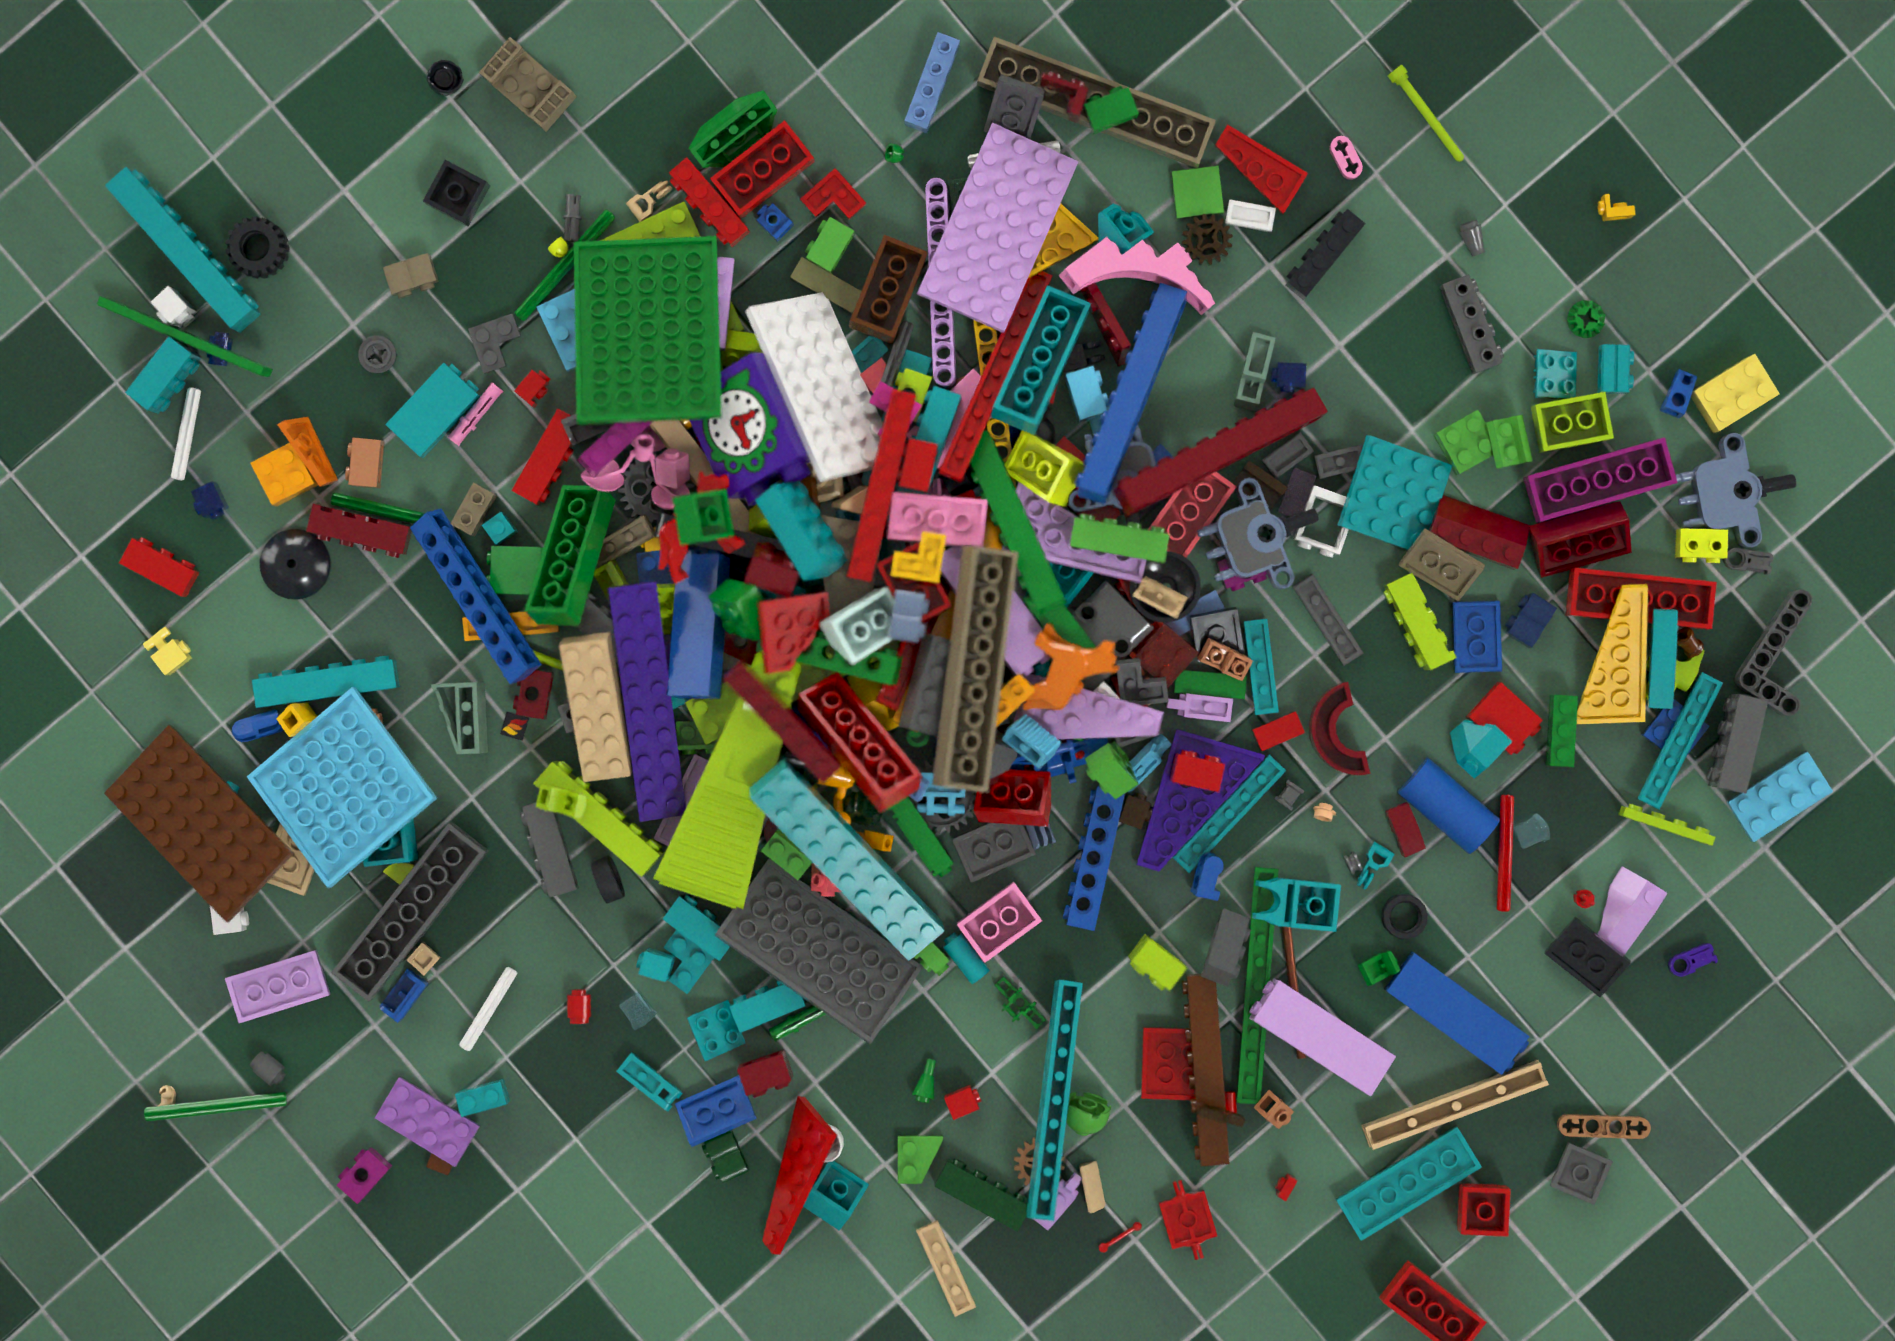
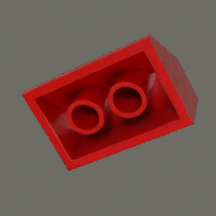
M1009 769L989 779L988 792L977 791L974 813L978 822L1048 827L1051 810V773Z

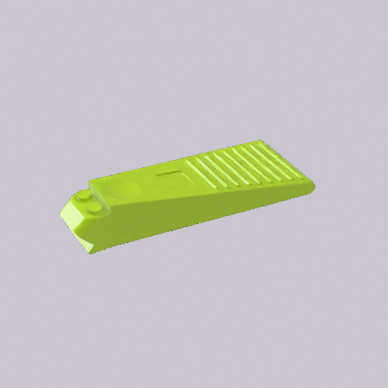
M763 651L757 652L751 668L790 708L792 696L801 671L800 664L796 662L789 671L767 674L764 673ZM740 696L731 711L653 877L654 880L659 881V884L736 909V907L744 908L765 818V813L750 799L749 788L777 765L782 740Z

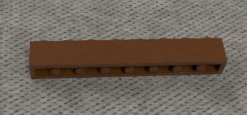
M1201 973L1185 974L1186 980H1182L1183 995L1187 994L1188 1004H1184L1183 1008L1184 1018H1189V1028H1185L1186 1042L1191 1043V1051H1187L1188 1066L1192 1065L1193 1075H1189V1087L1194 1089L1195 1097L1190 1099L1191 1112L1196 1113V1122H1192L1193 1137H1198V1146H1194L1195 1160H1199L1201 1166L1230 1164L1227 1123H1220L1200 1117L1195 1111L1198 1102L1226 1110L1216 982L1201 977Z

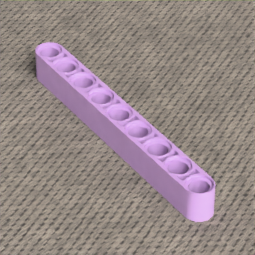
M932 178L926 184L929 265L939 245V242L933 241V237L938 232L944 233L950 220L949 192L946 183L940 178ZM935 186L943 187V192L937 196L931 194V190ZM942 209L944 211L943 217L939 219L932 217V213L935 210ZM930 300L933 377L938 387L947 390L955 385L957 379L954 311L947 308L944 312L936 311L938 303ZM942 325L949 327V332L944 336L937 334V329ZM941 349L950 350L948 358H938V353ZM941 373H951V379L945 383L940 382L939 376Z

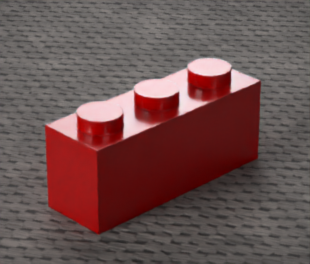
M144 537L140 539L132 538L119 563L175 594L187 597L200 573L194 569L195 565L185 559H182L181 562L174 559L175 554L164 548H161L160 551L152 547L154 543Z

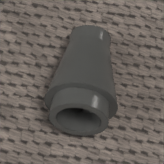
M1472 220L1460 225L1459 234L1471 252L1472 257L1484 253L1481 224H1478L1477 220Z

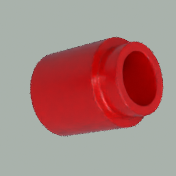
M574 989L572 994L567 995V1018H570V1024L589 1023V1017H591V994H586L585 989Z

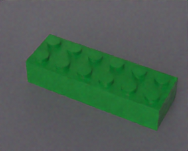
M562 485L525 607V612L537 624L579 626L616 501L609 492L599 491L590 486Z

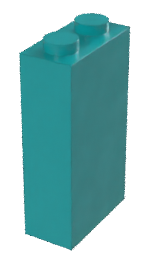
M443 362L385 424L421 458H424L459 421L460 417L464 416L480 398V395L477 393L479 388L470 380L465 382L460 377L462 372L453 364L448 366Z

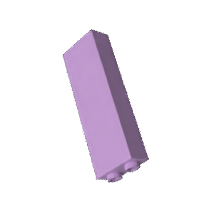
M952 546L944 552L940 573L955 595L957 594L963 548L960 546ZM1013 590L1004 663L1014 677L1017 674L1025 677L1034 671L1032 666L1040 661L1043 664L1052 657L1035 645L1034 642L1038 634L1043 630Z
M1275 978L1272 982L1269 981L1262 991L1264 995L1261 1000L1256 1001L1251 1007L1249 1019L1355 1088L1372 1096L1396 1056Z

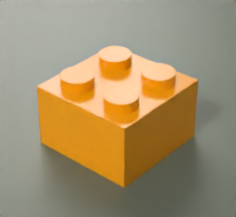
M290 443L250 463L273 506H279L318 486Z

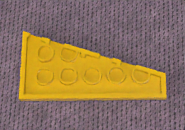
M1061 203L1028 278L1099 240L1089 228Z
M1646 584L1622 585L1577 708V724L1645 722L1648 587Z

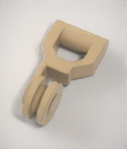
M667 180L659 182L643 195H635L626 203L639 222L653 214V204L656 201L650 195L652 192L653 194L658 193L656 198L660 199L673 189L671 186L666 187L669 184ZM640 199H645L648 202V210L645 212L637 204Z

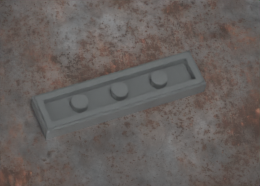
M1313 574L1293 586L1294 591L1343 666L1363 654L1360 646Z

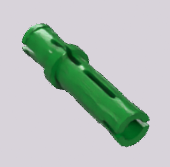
M813 1005L794 1016H787V1020L769 1028V1031L774 1041L777 1042L792 1032L796 1034L800 1028L826 1014L819 1011L805 1018V1016L818 1010ZM800 1019L802 1020V1021H800V1022H798V1023L792 1025L791 1027H789V1028L783 1030V1028H785V1027L791 1025L792 1023H794V1022H796V1021H798V1020H800Z

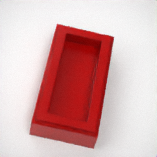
M1296 711L1252 729L1261 751L1305 733Z

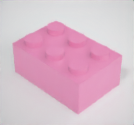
M1013 881L958 921L957 926L985 963L1042 922V919Z

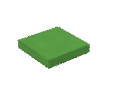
M1219 166L1171 172L1177 219L1199 217L1203 214L1207 216L1224 213Z

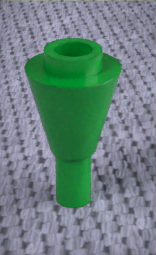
M927 1059L924 1073H922L912 1093L913 1096H916L915 1101L929 1104L930 1100H934L933 1072L936 1060Z

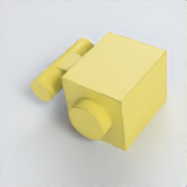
M166 626L144 642L143 646L148 651L155 646L158 648V651L150 657L164 675H171L192 659L189 654L190 648L183 640L172 639L168 643L165 641V638L171 634Z

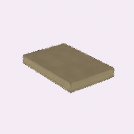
M1427 529L1422 531L1399 562L1400 567L1413 573L1458 602L1485 567V564Z

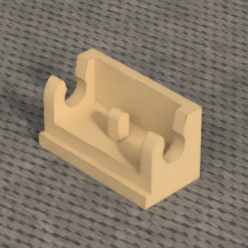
M1147 576L1142 578L1139 588L1133 595L1135 598L1176 619L1188 597Z

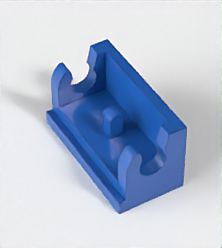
M407 968L381 1003L380 1010L399 1023L429 982L410 968Z

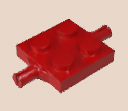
M1178 1180L1180 1189H1178L1177 1182L1174 1181L1172 1184L1176 1196L1170 1200L1159 1202L1172 1249L1183 1246L1191 1247L1194 1260L1199 1259L1197 1250L1200 1259H1202L1204 1256L1200 1244L1207 1239L1217 1237L1205 1191L1185 1193L1182 1180Z

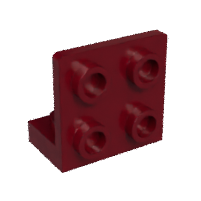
M1048 72V75L1043 73L1040 86L1069 95L1070 99L1066 113L1070 114L1069 121L1078 123L1088 92V88L1084 87L1085 83L1075 79H1071V82L1063 80L1061 75L1054 72Z

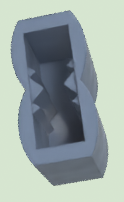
M896 590L890 639L918 643L919 638H924L925 624L921 623L922 614H927L929 600H925V594Z

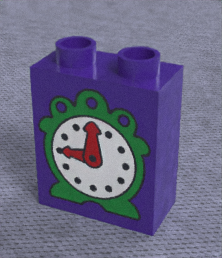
M751 353L721 371L722 418L690 420L713 473L718 477L725 474L728 475V499L745 498L748 506H753L757 504L755 500L769 490L775 482L783 479L784 483L797 482L807 477L811 473L807 464L811 461L764 353Z

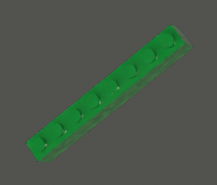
M986 430L983 432L970 461L974 469L970 473L976 485L980 483L983 489L980 492L982 500H987V505L989 504L993 511L989 515L994 526L999 525L1002 531L998 535L1003 546H1008L1012 552H1018L1016 567H1018L1021 574L1018 576V580L1023 590L1027 588L1030 597H1027V600L1032 610L1037 609L1043 615L1066 604L1067 601L991 434Z

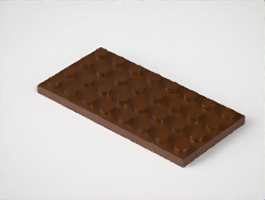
M168 725L104 792L217 914L228 923L294 855V852L171 725Z

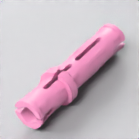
M491 382L464 417H460L459 420L461 421L447 437L460 446L470 431H474L477 428L475 425L503 391Z

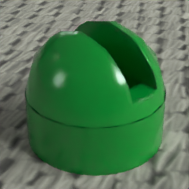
M890 143L885 151V160L891 163L901 162L904 159V156L901 155L904 154L903 148L897 144Z

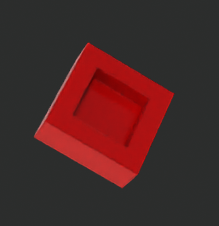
M1288 1173L1285 1178L1281 1176L1275 1186L1277 1190L1276 1195L1287 1201L1297 1183V1179Z

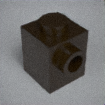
M1136 792L1133 793V796L1127 794L1119 822L1142 829L1144 821L1149 822L1153 808H1150L1151 803L1146 801L1147 796Z

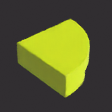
M406 862L395 863L388 866L383 872L400 885L415 865Z

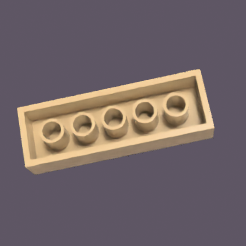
M605 632L563 638L559 646L583 782L631 776L632 765L611 633Z

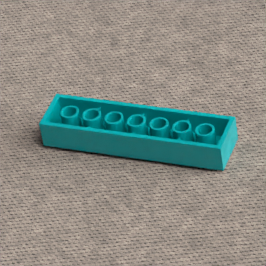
M128 167L122 169L105 184L106 188L231 329L241 333L261 315L257 310L259 307L258 303L251 296L241 292L244 289L243 286L235 278L233 279L230 275H226L228 270L219 260L217 261L215 258L210 257L213 254L212 251L204 243L195 240L197 234L188 225L186 226L183 222L180 223L181 216L173 208L164 204L166 199L158 190L148 186L151 182L142 172H139L137 169L132 171Z

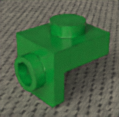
M1391 951L1378 953L1358 964L1367 986L1374 985L1384 978L1400 972L1397 958Z

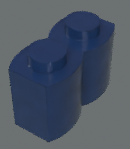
M1535 593L1522 597L1518 604L1519 612L1516 616L1512 614L1505 624V627L1508 628L1505 633L1528 648L1534 646L1557 607Z

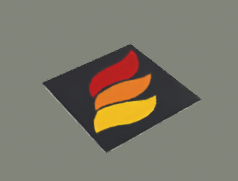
M506 712L500 734L523 741L529 718Z

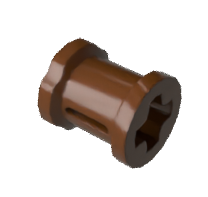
M1684 627L1677 631V645L1684 649V654L1688 658L1698 656L1703 651V642L1695 638L1694 632L1690 627Z

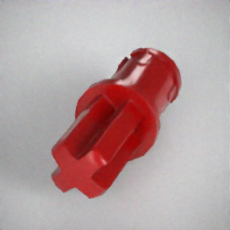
M1589 890L1576 891L1577 894L1573 895L1574 902L1581 908H1589L1595 905V896Z

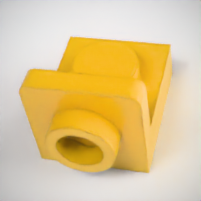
M1604 194L1601 197V201H1598V213L1602 215L1603 221L1631 219L1635 215V206H1627V202L1615 203L1611 207L1610 195Z

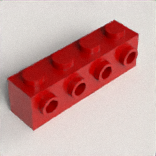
M687 157L669 172L672 177L669 180L678 192L682 189L686 193L687 197L685 200L693 209L698 207L703 213L700 216L708 227L713 225L718 233L715 235L724 245L729 243L733 248L750 233L746 225Z

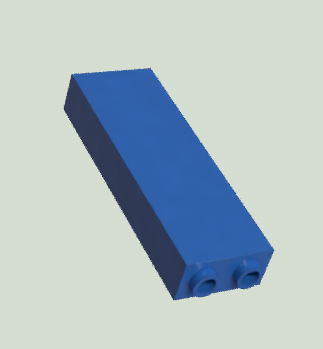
M688 550L681 564V568L689 577L675 584L667 696L679 699H720L725 630L722 627L723 622L721 618L713 611L712 603L708 596L726 579H729L730 557L721 555L722 551L707 550V554H701V551Z
M1412 951L1400 966V972L1395 974L1384 988L1392 996L1501 1075L1504 1071L1506 1073L1510 1071L1515 1063L1513 1059L1517 1053H1522L1529 1044L1527 1040L1530 1036Z

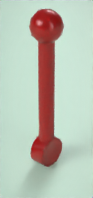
M1135 1222L1133 1227L1109 1242L1100 1243L1099 1250L1106 1252L1109 1246L1133 1231L1141 1230L1142 1224Z

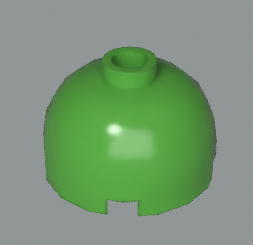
M1077 1092L1070 1093L1066 1124L1081 1136L1101 1131L1105 1127L1111 1112V1105L1107 1106L1108 1101L1088 1092H1084V1097L1076 1096Z

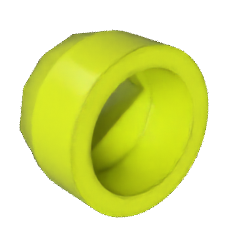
M559 237L548 247V250L555 257L561 258L568 252V245L562 237Z

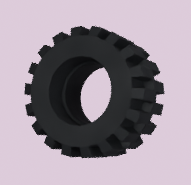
M252 216V219L244 218L242 223L237 222L234 224L236 228L228 232L230 238L226 239L225 242L228 245V249H225L226 254L230 257L228 260L235 266L234 268L256 279L258 277L268 278L270 274L274 276L277 274L276 271L278 269H283L284 260L288 261L289 258L286 254L290 252V246L287 245V242H289L288 238L283 234L284 231L266 218H259L257 216ZM265 235L270 243L267 255L258 261L250 260L246 255L247 242L253 236Z

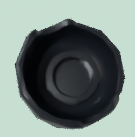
M439 60L433 63L427 72L428 85L438 95L449 96L456 93L464 81L461 68L449 60Z

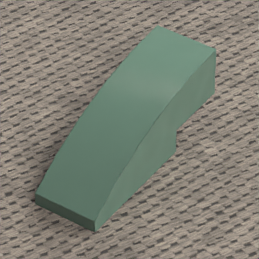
M1255 332L1252 333L1233 406L1257 411L1276 338Z

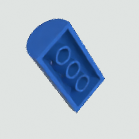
M1429 757L1423 761L1397 792L1467 854L1474 852L1488 838L1500 821L1493 812Z

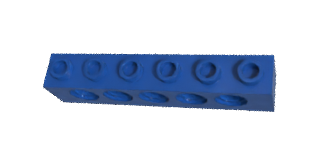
M1096 786V790L1091 789L1088 803L1092 804L1091 813L1086 812L1083 826L1087 827L1085 836L1080 837L1078 849L1082 850L1081 858L1075 860L1073 872L1077 873L1075 882L1070 883L1068 896H1072L1070 905H1065L1063 919H1067V925L1095 931L1125 796L1123 794L1119 798L1114 799L1109 792L1105 794L1100 786ZM1101 805H1107L1110 808V814L1106 818H1100L1097 815V809ZM1096 828H1102L1105 832V837L1101 841H1095L1092 838V831ZM1091 851H1096L1100 855V859L1096 864L1087 862V854ZM1086 874H1091L1095 878V882L1091 887L1082 885V877ZM1081 897L1088 898L1090 902L1089 907L1085 910H1080L1076 906L1077 900Z

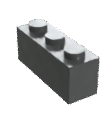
M1223 908L1216 922L1201 977L1228 986L1232 978H1237L1240 970L1237 962L1242 960L1246 947L1242 946L1243 941L1247 942L1251 932V928H1248L1250 918Z

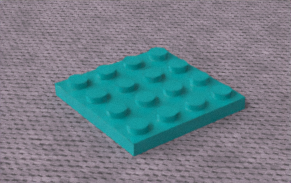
M1366 435L1337 526L1409 550L1424 529L1429 531L1439 500L1443 496L1452 465Z

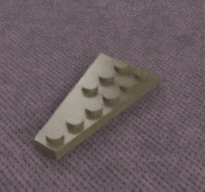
M821 515L824 522L832 529V535L837 543L843 547L845 556L848 559V562L829 577H823L825 592H828L831 616L873 590L882 538L871 582L848 577L846 574L859 522Z

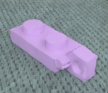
M1186 693L1180 694L1179 699L1168 698L1166 708L1178 709L1177 715H1182L1183 717L1231 722L1233 699Z
M1074 1172L1067 1182L1063 1179L1059 1181L1054 1221L1034 1220L1046 1230H1049L1076 1199L1079 1193L1076 1188L1082 1178Z

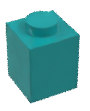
M499 512L482 525L495 545L498 546L518 532L503 512Z

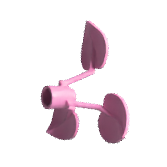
M648 426L631 442L634 450L630 451V455L622 468L619 469L618 463L612 460L594 478L586 469L581 473V478L586 484L596 490L605 492L617 490L624 484V477L621 473L625 472L633 457H636L641 462L650 460L655 483L657 484L655 455L653 452L664 449L665 445L652 428ZM657 484L658 486H655L651 491L653 502L658 507L667 510H674L672 497L690 494L685 484L677 489Z

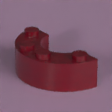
M1342 682L1328 689L1315 703L1309 720L1311 743L1317 755L1331 768L1351 775L1370 774L1365 751H1354L1346 748L1336 734V722L1339 715L1344 709L1354 705L1349 683Z

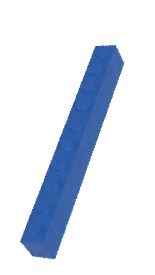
M1160 283L1157 291L1153 290L1149 302L1151 307L1149 311L1145 310L1141 321L1143 327L1141 331H1136L1133 340L1135 344L1133 351L1129 350L1125 360V364H1127L1125 371H1120L1117 379V384H1119L1117 391H1112L1109 398L1110 408L1108 412L1104 411L1100 422L1102 428L1100 432L1096 431L1093 437L1092 445L1094 447L1092 452L1086 454L1084 460L1085 470L1077 476L1075 486L1078 487L1079 497L1106 505L1186 306L1187 291L1163 283Z

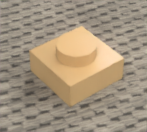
M422 942L409 956L407 961L424 976L441 957L427 944Z

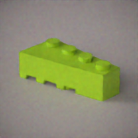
M1409 573L1384 585L1386 589L1383 591L1388 604H1393L1396 610L1393 615L1398 625L1403 624L1406 631L1403 634L1408 646L1413 645L1415 649L1414 659L1418 667H1423L1424 670H1432L1457 658L1453 650L1448 652L1446 648L1447 638L1440 628L1436 629V617L1430 607L1426 608L1425 603H1427V600L1413 573Z

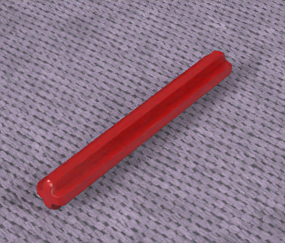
M1501 795L1497 910L1501 912L1510 911L1513 795Z

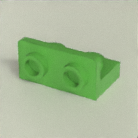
M694 721L676 722L678 750H682V755L696 754L697 749H705L706 754L713 752L718 740L706 745Z

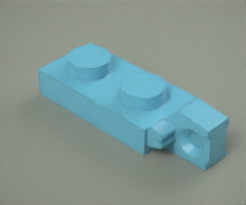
M1162 734L1154 737L1130 761L1138 785L1163 761L1161 757L1172 745ZM1137 786L1129 790L1128 793H1131Z

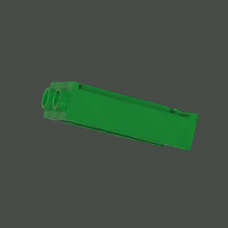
M907 796L887 809L888 811L893 810L894 814L892 817L894 819L898 818L897 824L929 871H932L933 877L939 875L941 878L952 870L951 865L954 864V861L935 833L930 830L928 824L923 820L910 801V797Z

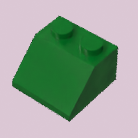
M727 489L672 497L680 545L734 536Z

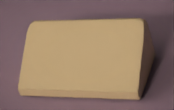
M1096 1161L1081 1163L1079 1168L1088 1212L1094 1213L1105 1207V1199L1098 1164Z

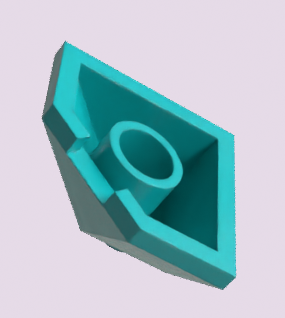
M1114 203L1098 213L1099 243L1108 237L1110 241L1118 246L1121 255L1141 240L1145 241L1154 233L1141 214L1134 211L1131 213L1122 211L1121 206Z
M1463 720L1450 732L1456 762L1473 778H1476L1486 770L1512 742L1496 725L1487 723L1485 726L1475 725L1470 720Z

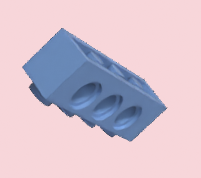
M939 32L937 33L906 115V126L924 133L928 132L958 52L960 40Z

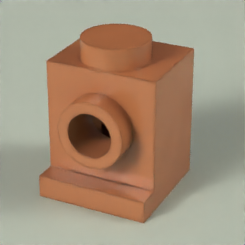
M1270 1090L1254 1106L1266 1120L1278 1129L1282 1125H1287L1291 1120V1115L1294 1113L1286 1103ZM1274 1100L1276 1103L1266 1112L1265 1109Z

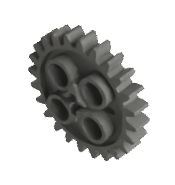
M634 457L635 465L630 463L628 466L630 471L621 473L626 479H624V488L618 489V493L625 494L620 499V502L628 503L624 511L633 510L631 518L637 515L640 517L647 515L651 524L653 521H656L657 524L659 513L673 515L675 511L667 509L661 511L653 510L651 507L652 497L645 505L642 504V501L652 491L653 487L651 485L656 486L657 484L648 472L652 467L650 460L641 462ZM688 481L684 483L689 490L695 487L694 484H690ZM636 484H642L646 488V493L641 496L636 495L633 487Z
M936 757L933 760V765H930L925 760L926 768L922 769L920 766H916L917 770L923 773H934ZM965 790V797L955 798V804H965V814H955V816H949L948 818H942L938 813H934V816L927 815V813L919 814L929 824L930 830L935 826L939 834L942 827L946 828L947 833H950V826L952 825L959 830L958 823L960 821L967 825L965 817H974L970 809H974L975 791ZM910 797V801L917 809V803L920 802H916L914 799ZM942 799L939 804H948V799Z

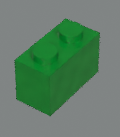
M1122 86L1109 90V95L1104 97L1095 95L1086 100L1087 103L1084 104L1083 109L1093 135L1138 117L1139 112L1129 87L1123 89Z

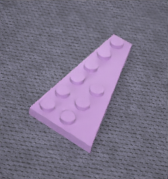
M1018 482L1016 491L1048 562L1141 584L1146 560L1070 547L1074 519L1079 517L1059 505L1047 502ZM1002 546V550L1010 551L1008 546Z
M1030 673L1025 679L1032 685L1047 678ZM1083 688L1078 696L1074 695L1070 703L1062 710H1023V705L1027 702L1024 701L1017 708L1014 722L1023 714H1027L1039 726H1042V729H1045L1046 732L1049 731L1057 739L1155 736L1159 733L1164 712Z

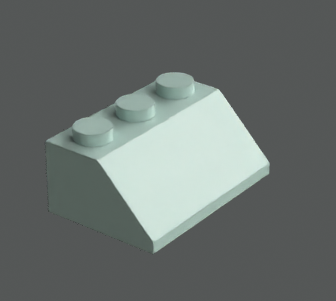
M888 587L875 588L819 624L830 645L850 664H854L892 640L889 638L895 600Z

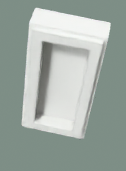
M1229 200L1225 224L1272 232L1276 208Z

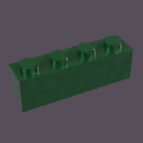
M955 1158L953 1161L948 1159L935 1182V1187L1018 1232L1026 1218L1028 1197L1019 1192L1016 1195L1007 1191L1008 1187L999 1181H996L995 1184L988 1181V1176L975 1169L972 1172L966 1169L967 1164Z

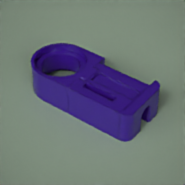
M1704 943L1672 956L1668 962L1669 971L1676 976L1683 977L1696 972L1695 969L1710 964L1712 961L1716 964L1718 959L1713 953V946L1709 943ZM1677 959H1683L1686 963V968L1682 972L1674 970L1673 965Z

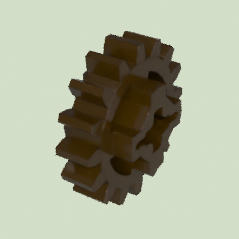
M1203 214L1200 221L1196 216L1193 218L1194 225L1191 223L1186 224L1189 231L1182 232V235L1187 237V239L1183 240L1181 245L1188 246L1185 252H1191L1192 261L1198 258L1199 265H1202L1204 260H1207L1208 265L1211 266L1213 259L1219 263L1221 262L1220 255L1225 257L1228 255L1225 248L1232 247V244L1227 242V240L1232 239L1233 235L1226 233L1230 226H1222L1223 218L1217 222L1215 221V214L1210 219H1207L1206 214ZM1205 224L1212 225L1209 229H1202L1199 226ZM1219 231L1221 232L1223 238L1222 245L1217 239V233ZM1211 232H1214L1210 240L1212 244L1208 242L1201 248L1204 239L1202 235L1207 237ZM1192 235L1197 240V246L1195 249L1191 241ZM1208 250H1211V251L1215 252V253L1212 254V255H1203V254H1202L1203 251H1208Z

